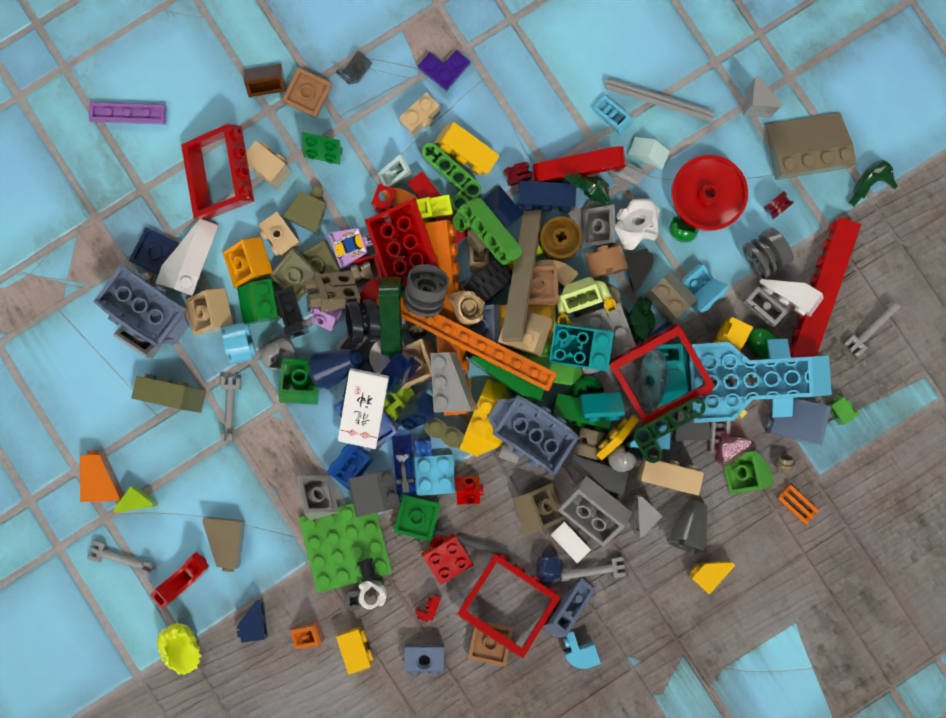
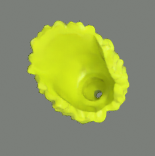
M173 623L162 629L158 634L156 646L165 665L169 669L176 671L178 675L181 673L185 675L198 668L199 658L202 655L199 653L200 647L196 643L197 639L191 628L185 624Z

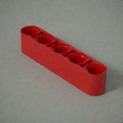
M615 146L533 164L535 182L553 183L563 181L567 173L572 175L579 173L588 176L625 168L627 164L624 147Z

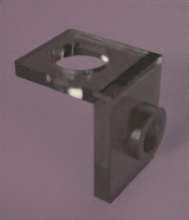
M357 51L346 68L338 69L336 73L349 85L359 83L372 65V62L360 51Z

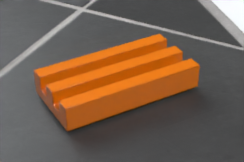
M791 484L776 498L804 525H807L810 519H813L814 515L819 512ZM791 491L812 511L809 512L788 492ZM786 496L805 515H807V517L804 518L785 499H783V497Z

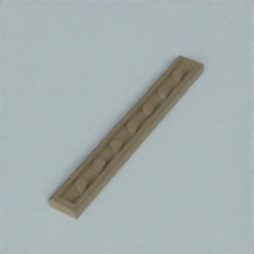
M542 210L523 211L518 239L522 255L514 262L501 336L503 342L523 341L543 219Z

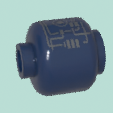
M543 553L541 557H538L536 574L542 578L543 582L553 583L554 579L561 577L562 560L558 558L557 554Z

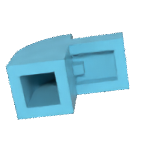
M572 629L566 637H563L566 648L570 647L569 650L563 652L571 665L586 669L601 664L593 642L578 646Z

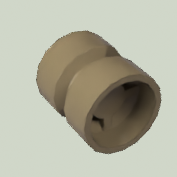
M580 428L578 436L580 442L576 443L574 454L598 460L599 457L596 456L600 451L598 447L603 442L605 434Z

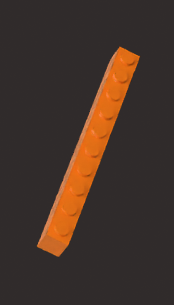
M448 220L425 223L438 264L449 278L444 306L439 315L457 323L453 307L448 299L452 293L462 291L461 283L458 280L460 266L456 260L458 247L454 240L456 227L452 221ZM436 335L438 353L457 352L465 373V379L471 389V380L468 378L470 364L469 360L466 359L467 350ZM472 411L444 412V416L472 413Z

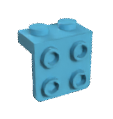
M701 263L681 280L698 299L690 308L701 313L709 310L712 304L717 299L723 297L729 289L728 284L714 279L704 264Z

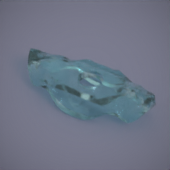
M653 349L645 354L638 375V397L645 413L652 412L660 405L667 388L668 371L666 368V356L657 349ZM648 375L655 379L653 386L646 384L645 379Z

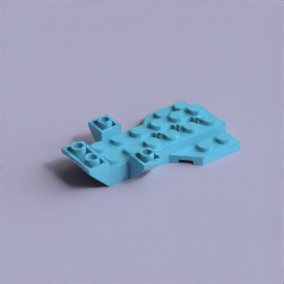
M788 339L767 340L768 359L749 360L729 342L692 344L710 377L716 380L715 388L712 389L713 391L710 394L698 396L705 401L706 409L701 416L693 420L694 423L734 421L752 400L771 399L772 418L792 417L793 398L832 395L829 356L791 358ZM689 355L691 390L703 385L705 381ZM752 374L753 378H756V382H753L752 386L745 381L746 378H749L748 375ZM732 375V378L736 379V383L729 387L725 380L728 379V376ZM693 402V410L700 411L702 404Z

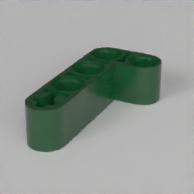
M382 276L380 281L379 316L382 355L402 356V277Z
M700 397L691 398L640 426L634 434V439L644 458L650 463L660 461L663 449L657 439L701 416L706 409L705 401ZM693 402L701 403L700 411L694 409L690 411L692 416L688 417V413L683 407L687 406V410L693 407ZM680 411L684 414L685 418L682 421H676L673 418V414ZM658 421L666 423L667 428L664 431L657 430L655 425ZM646 431L649 434V439L641 440L638 437V433ZM651 448L657 449L659 456L656 458L650 457L648 450Z

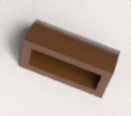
M281 63L244 69V83L248 97L286 91Z

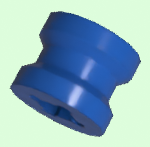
M426 437L425 439L415 438L416 457H420L422 454L432 456L431 437Z

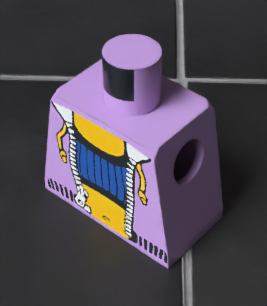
M359 228L328 233L342 270L355 264L356 259L369 256L366 247L373 245L370 234L362 236Z

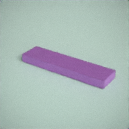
M90 102V122L166 125L167 106L165 104Z

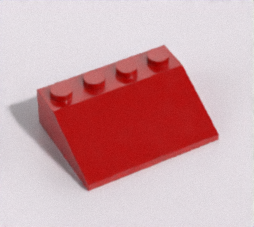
M416 198L365 219L383 275L402 277L403 290L406 288L408 273L413 267L428 264L440 268Z

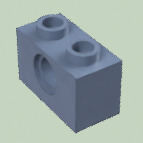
M406 644L405 671H409V674L412 675L421 674V671H429V674L432 675L440 674V671H444V644ZM422 655H427L430 658V662L423 664L419 658Z

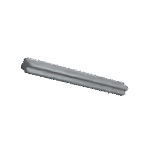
M608 78L605 83V89L706 121H711L714 114L713 110Z

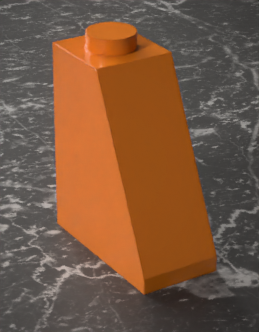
M87 451V455H80V502L120 501L124 493L106 454L99 455V451Z

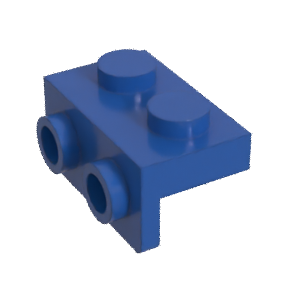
M348 443L342 449L338 458L330 464L326 473L350 490L348 479L361 476L373 459L358 446Z

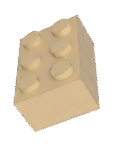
M641 457L642 464L638 467L636 480L699 496L704 472H700L699 467L684 464V467H681L680 462L665 460V462L660 460L657 463H650L644 457Z

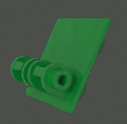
M302 132L303 157L340 165V155L343 153V148L340 147V140Z

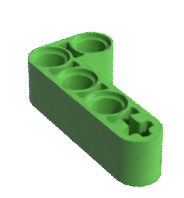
M427 143L423 146V160L459 191L452 199V209L455 214L459 210L455 207L456 202L463 201L467 203L475 198H480L482 188L479 182L434 143ZM429 151L431 153L432 151H434V156L437 158V161H435V158L432 155L427 156V152ZM443 162H447L450 165L446 170L441 169L439 166ZM456 175H462L464 180L456 182L453 178ZM475 187L478 193L471 195L468 193V189Z
M475 198L461 205L453 218V224L458 231L463 232L472 228L495 258L503 265L521 257L522 249L482 199Z

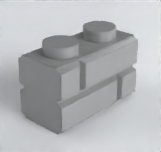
M759 286L754 288L741 302L759 319L764 320V323L770 328L776 326L788 312Z

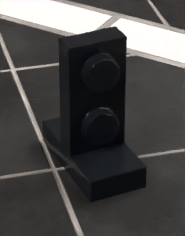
M290 287L275 292L274 295L285 326L283 327L285 335L293 339L310 333L308 326L304 322L294 288Z

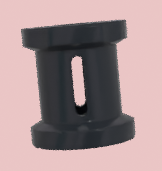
M373 558L356 563L362 574V582L379 577L374 570Z

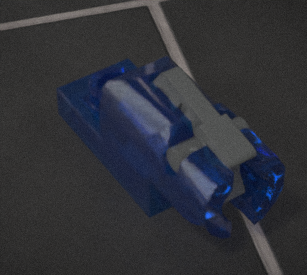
M411 434L392 436L397 495H402L405 492L416 493Z

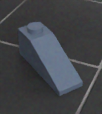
M579 578L556 604L543 628L554 638L566 637L592 597L595 589L583 578Z

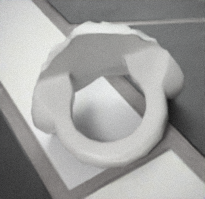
M374 579L358 585L360 589L358 599L362 607L374 609L377 606L384 605L387 590L380 581ZM373 587L377 592V600L374 604L368 605L364 601V594Z

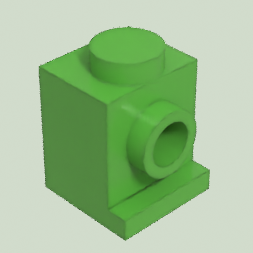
M840 394L830 399L831 403L827 405L831 406L830 413L838 425H845L860 415L859 411H853L854 407L851 401L841 397Z

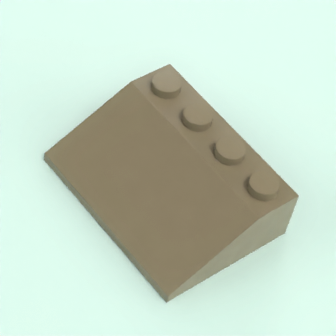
M840 113L765 125L775 180L848 169L857 163L852 140Z

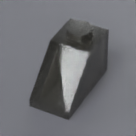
M648 248L625 254L628 264L626 271L632 293L639 290L650 272L652 264H654L653 255L648 252Z

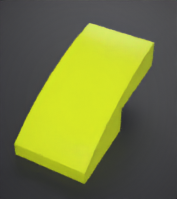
M450 195L417 199L423 219L453 215Z

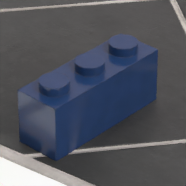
M519 180L517 206L527 211L533 210V208H540L543 212H551L552 209H556L561 213H570L575 209L577 187L565 183Z

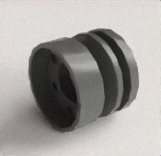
M772 227L761 233L759 240L754 238L750 243L748 242L742 246V251L748 264L763 279L770 276V273L776 272L777 267L782 268L793 261L794 258L786 239L779 231Z
M422 264L413 267L408 273L403 296V304L406 309L420 317H432L439 314L443 309L445 295L449 286L447 274L441 268L434 265Z

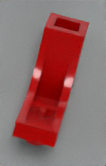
M196 551L173 575L150 594L151 598L162 610L166 608L209 569L206 559Z

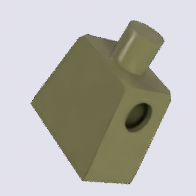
M314 186L310 195L301 191L283 217L318 235L327 209L326 203L320 200L324 190Z

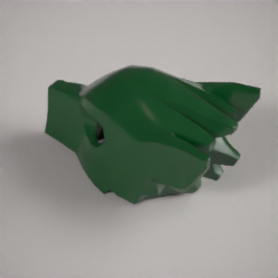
M639 296L636 304L626 317L636 345L641 340H647L648 335L651 334L655 326L654 313L650 310L653 302L642 296Z

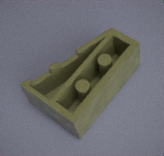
M145 374L144 377L136 376L132 399L201 413L206 390L189 387V383L177 381V384L172 383L173 379L161 377V380H156L157 376Z

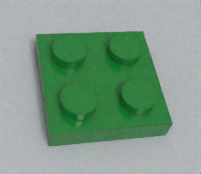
M403 494L394 533L431 542L441 503Z

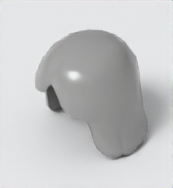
M280 338L265 346L261 351V360L265 367L270 370L281 369V359L278 363L277 358L278 353L282 355L281 359H296V352L292 343L286 338Z
M621 444L608 456L610 466L617 472H627L642 464L640 457L635 458L632 453L626 452Z

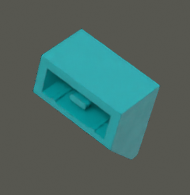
M621 392L579 395L581 418H586V422L600 421V417H605V421L620 420V416L625 415Z

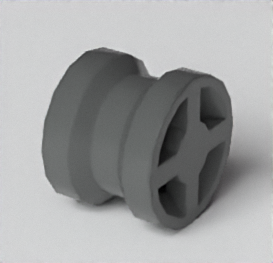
M353 589L346 594L344 604L347 609L356 611L362 607L358 599L360 590Z

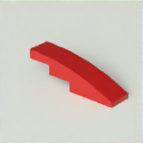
M423 171L407 182L418 199L441 196ZM453 212V215L436 217L433 219L435 220V222L443 220L453 222L455 213ZM456 229L455 243L458 244L466 238L468 231L460 232Z

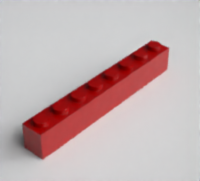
M838 217L830 222L828 239L824 240L822 256H819L816 262V267H818L816 274L812 275L809 283L811 287L820 291L824 298L811 317L806 314L804 316L798 315L797 320H799V323L792 332L791 338H793L791 346L789 345L791 358L817 356L861 224L842 217Z

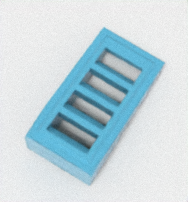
M606 95L592 107V110L620 136L633 123L632 116ZM607 103L608 106L601 111L600 109ZM613 108L614 110L607 116L606 114ZM619 114L615 121H613L612 119Z

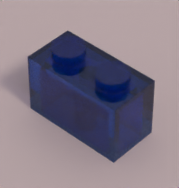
M399 351L380 373L389 376L387 394L398 393L421 366L409 352Z

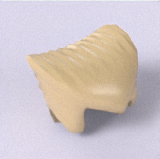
M458 291L448 297L459 325L467 328L482 320L485 302L475 292Z

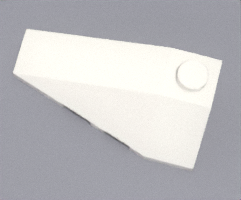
M199 219L162 265L156 284L193 296L218 225Z

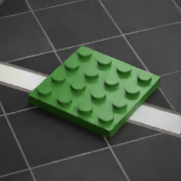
M353 503L338 507L339 512L318 519L309 520L306 516L299 517L317 593L362 582V574L356 563L368 558H373L374 570L379 577L393 573L378 513L356 517Z

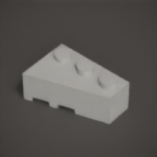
M457 352L431 353L434 412L478 410L477 404L473 400L470 386H468L465 379V373Z

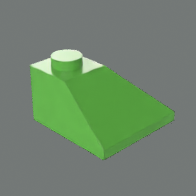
M757 451L721 456L729 494L763 490L775 486L771 467Z

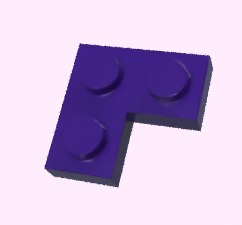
M457 50L445 63L429 52L418 65V69L447 92L471 64V61Z

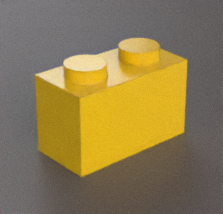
M359 626L339 633L336 636L348 675L372 666L374 656L372 650L367 648L366 642H368L365 630L362 631Z

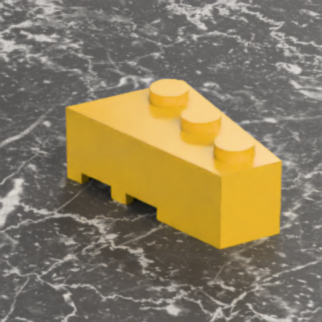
M455 122L444 125L433 142L458 162L470 167L471 171L479 176L487 175L500 156Z
M733 317L723 321L713 343L729 342L738 351H741L753 327Z

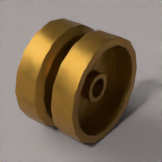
M558 216L550 219L544 224L540 232L539 246L544 256L550 260L560 262L570 260L577 253L582 243V232L579 225L568 217ZM558 237H561L563 241L558 242Z

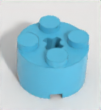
M242 322L220 328L223 332L221 335L226 355L232 358L228 360L230 365L253 360V356H257L253 343L249 342L252 334L248 324Z

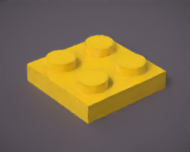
M632 415L628 420L624 418L618 424V429L614 427L608 433L609 439L606 438L599 445L600 451L596 456L603 460L624 441L639 419L635 415Z

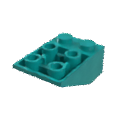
M555 323L549 363L608 372L614 331Z
M684 344L660 345L645 353L646 368L654 404H667L691 391L690 358Z

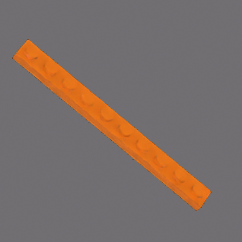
M401 296L402 318L548 392L550 391L558 375L557 373L439 314L432 317H420L412 314L406 309L403 304V296ZM378 297V299H377V301H376V304H377L378 306H379V297Z

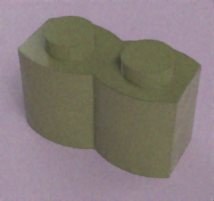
M435 417L427 422L424 427V431L434 438H441L446 445L453 448H458L464 437V434L459 429L447 426L445 422Z

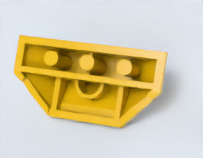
M487 379L477 403L478 410H475L460 445V450L474 456H479L502 446L503 441L493 435V428L488 415L499 399H511L505 386Z

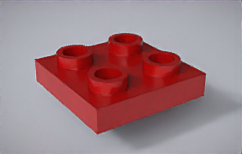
M455 533L447 538L443 536L436 537L430 542V548L421 553L440 585L474 565Z

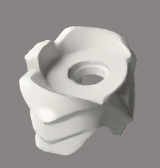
M633 199L627 208L620 209L616 215L618 222L615 225V231L624 249L633 250L642 239L654 241L658 237L660 209L654 204L653 200Z

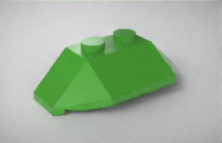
M546 341L541 356L513 348L510 349L557 373L558 375L554 383L572 385L584 375L581 367L549 363L552 341Z

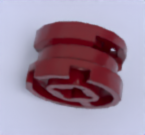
M528 162L517 163L513 167H507L503 170L504 175L508 178V186L518 185L519 180L528 181L533 178L532 172H529L530 166Z
M783 191L763 209L766 212L769 211L772 215L771 218L775 219L794 202L793 200L790 201L787 193Z

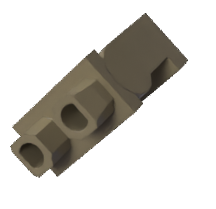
M351 271L324 273L321 275L320 273H315L313 279L304 280L303 282L304 293H314L308 294V306L318 307L320 312L345 308V303L348 301L360 303L361 297Z

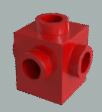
M479 476L456 477L457 505L480 504V496L484 495L483 484H479Z

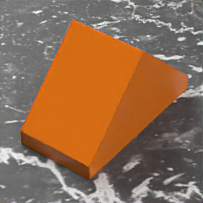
M319 621L290 631L296 649L318 646L325 640Z

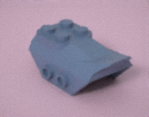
M121 264L93 302L109 315L108 319L116 325L121 323L125 326L124 330L130 335L135 336L136 334L156 347L166 343L176 344L189 327L184 315L186 309L166 296V290L158 285L154 287L149 284L150 279L140 273L138 276Z
M519 395L512 399H499L488 415L493 428V435L512 447V452L520 458L523 456L528 458V463L533 467L538 468L540 466L555 476L579 437L571 428L566 426L567 422L559 416L553 417L550 415L552 411L543 405L539 407Z

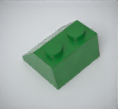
M274 280L255 281L237 288L244 324L250 325L281 319L280 310L274 295L276 292Z
M281 359L278 388L280 403L318 405L320 388L310 378L311 364L308 365L309 359Z

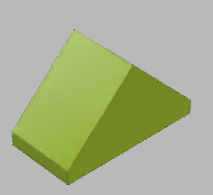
M131 486L115 506L114 513L158 506V502L137 486Z

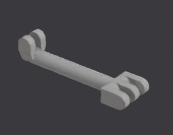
M890 301L886 305L888 309L858 338L855 335H851L843 343L846 347L851 342L854 343L849 348L851 352L857 347L859 348L854 354L856 357H859L867 349L863 343L893 314L900 310V306L896 302Z
M221 376L220 389H227L225 433H221L220 441H233L235 390H241V376H237L236 384H234V376H229L228 384H226V376Z
M93 540L92 544L99 547H90L89 550L92 553H96V556L89 554L87 556L88 560L98 563L104 557L142 569L141 573L149 575L154 568V564L151 562H144L105 550L107 543Z
M624 556L610 558V565L573 571L562 569L560 580L564 582L573 578L612 572L613 578L627 576L626 572H618L619 569L625 568V564L617 565V562L624 561Z

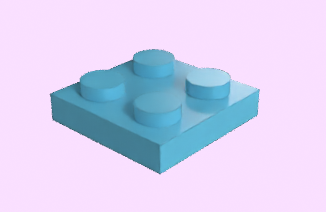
M453 454L414 457L417 496L456 493Z

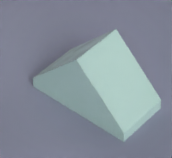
M635 137L628 156L663 169L670 151L655 139Z
M402 154L398 155L377 173L383 185L387 187H394L412 177L411 170Z

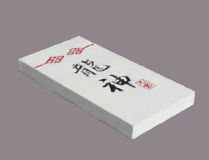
M350 368L338 436L339 442L376 449L389 376Z

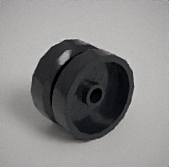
M364 299L361 307L357 301L346 302L345 320L350 343H362L364 335L369 342L379 341L381 327L375 299Z

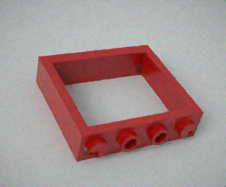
M225 124L181 144L194 219H211L255 202L242 126ZM225 138L235 196L211 206L201 148Z
M679 322L614 357L609 362L610 367L644 424L691 398L710 394L713 391L712 389L715 388L713 380ZM679 336L705 383L646 414L620 367Z
M500 553L499 555L494 554L455 615L518 657L524 658L561 597L556 595L558 592L550 586L546 588L541 585L539 578L531 575V577L524 573L525 569L521 566L510 564L506 556ZM496 563L551 599L522 647L466 611Z

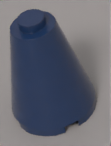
M356 349L314 353L308 361V365L311 364L310 378L317 387L331 389L349 376L350 368L358 369L361 367L362 355Z

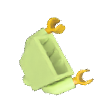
M588 277L565 286L563 292L559 295L557 308L560 317L557 319L558 324L567 323V325H572L567 316L568 313L605 301L604 307L607 314H610L609 308L614 307L616 311L618 309L615 300L611 299L612 296L607 285L603 281H594L592 277Z

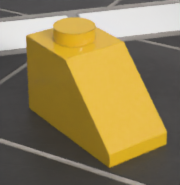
M730 561L696 563L690 569L691 574L689 577L706 593L710 594L735 565Z

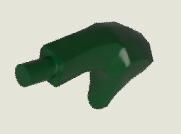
M885 160L873 163L862 174L852 191L854 196L848 203L855 207L861 198L864 199L870 187L877 181H883L891 188L896 189L898 185L894 180L893 167Z
M567 173L565 175V180L575 187L583 188L584 195L604 205L610 204V187L604 179L598 176L588 177L579 173L574 175Z

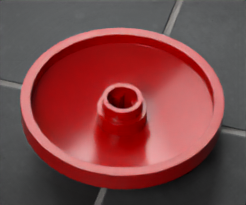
M702 155L689 160L677 172L671 186V201L679 218L690 227L700 231H718L730 226L742 215L748 201V185L742 171L732 161L717 155Z

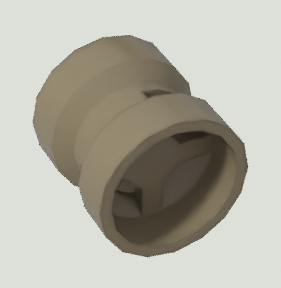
M369 260L361 265H350L355 284L360 283L364 279L371 280L374 278Z

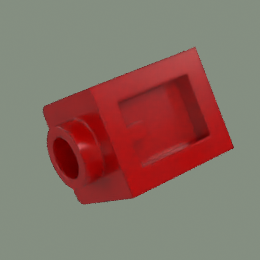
M434 594L433 598L429 597L425 606L428 612L416 608L414 614L418 615L417 618L428 622V620L433 621L442 596Z

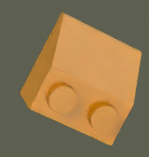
M261 237L242 239L222 252L234 288L261 280L273 273Z

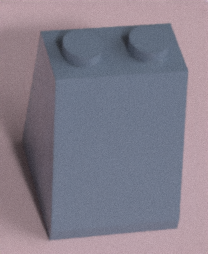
M793 398V416L772 418L771 411V415L765 423L766 433L807 444L822 445L831 406Z

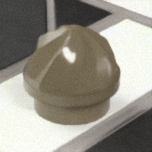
M411 322L409 331L413 337L420 338L427 335L426 329Z
M781 454L775 461L776 468L783 474L790 473L795 467L794 458L790 455Z

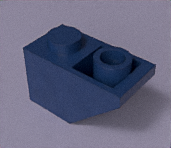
M421 391L410 397L396 418L395 423L401 425L404 429L412 430L433 420L435 415L433 396Z

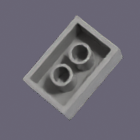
M587 476L567 495L558 511L603 547L626 526L632 515L630 510Z

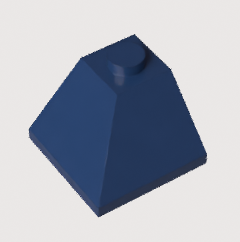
M500 186L483 199L506 229L523 215V212Z

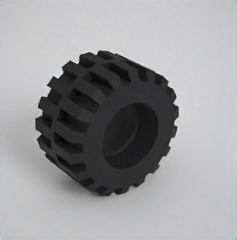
M494 259L478 271L466 283L464 289L475 292L485 302V305L511 284L513 271L507 264L503 265L497 259Z

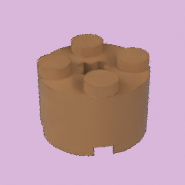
M621 242L611 245L610 248L608 245L597 248L596 253L591 251L584 254L590 275L594 280L628 269Z

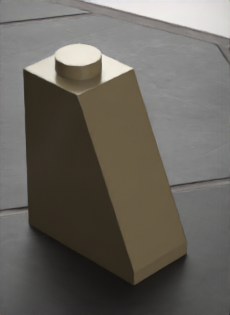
M204 517L202 522L216 567H221L222 571L234 572V569L240 567L245 521Z

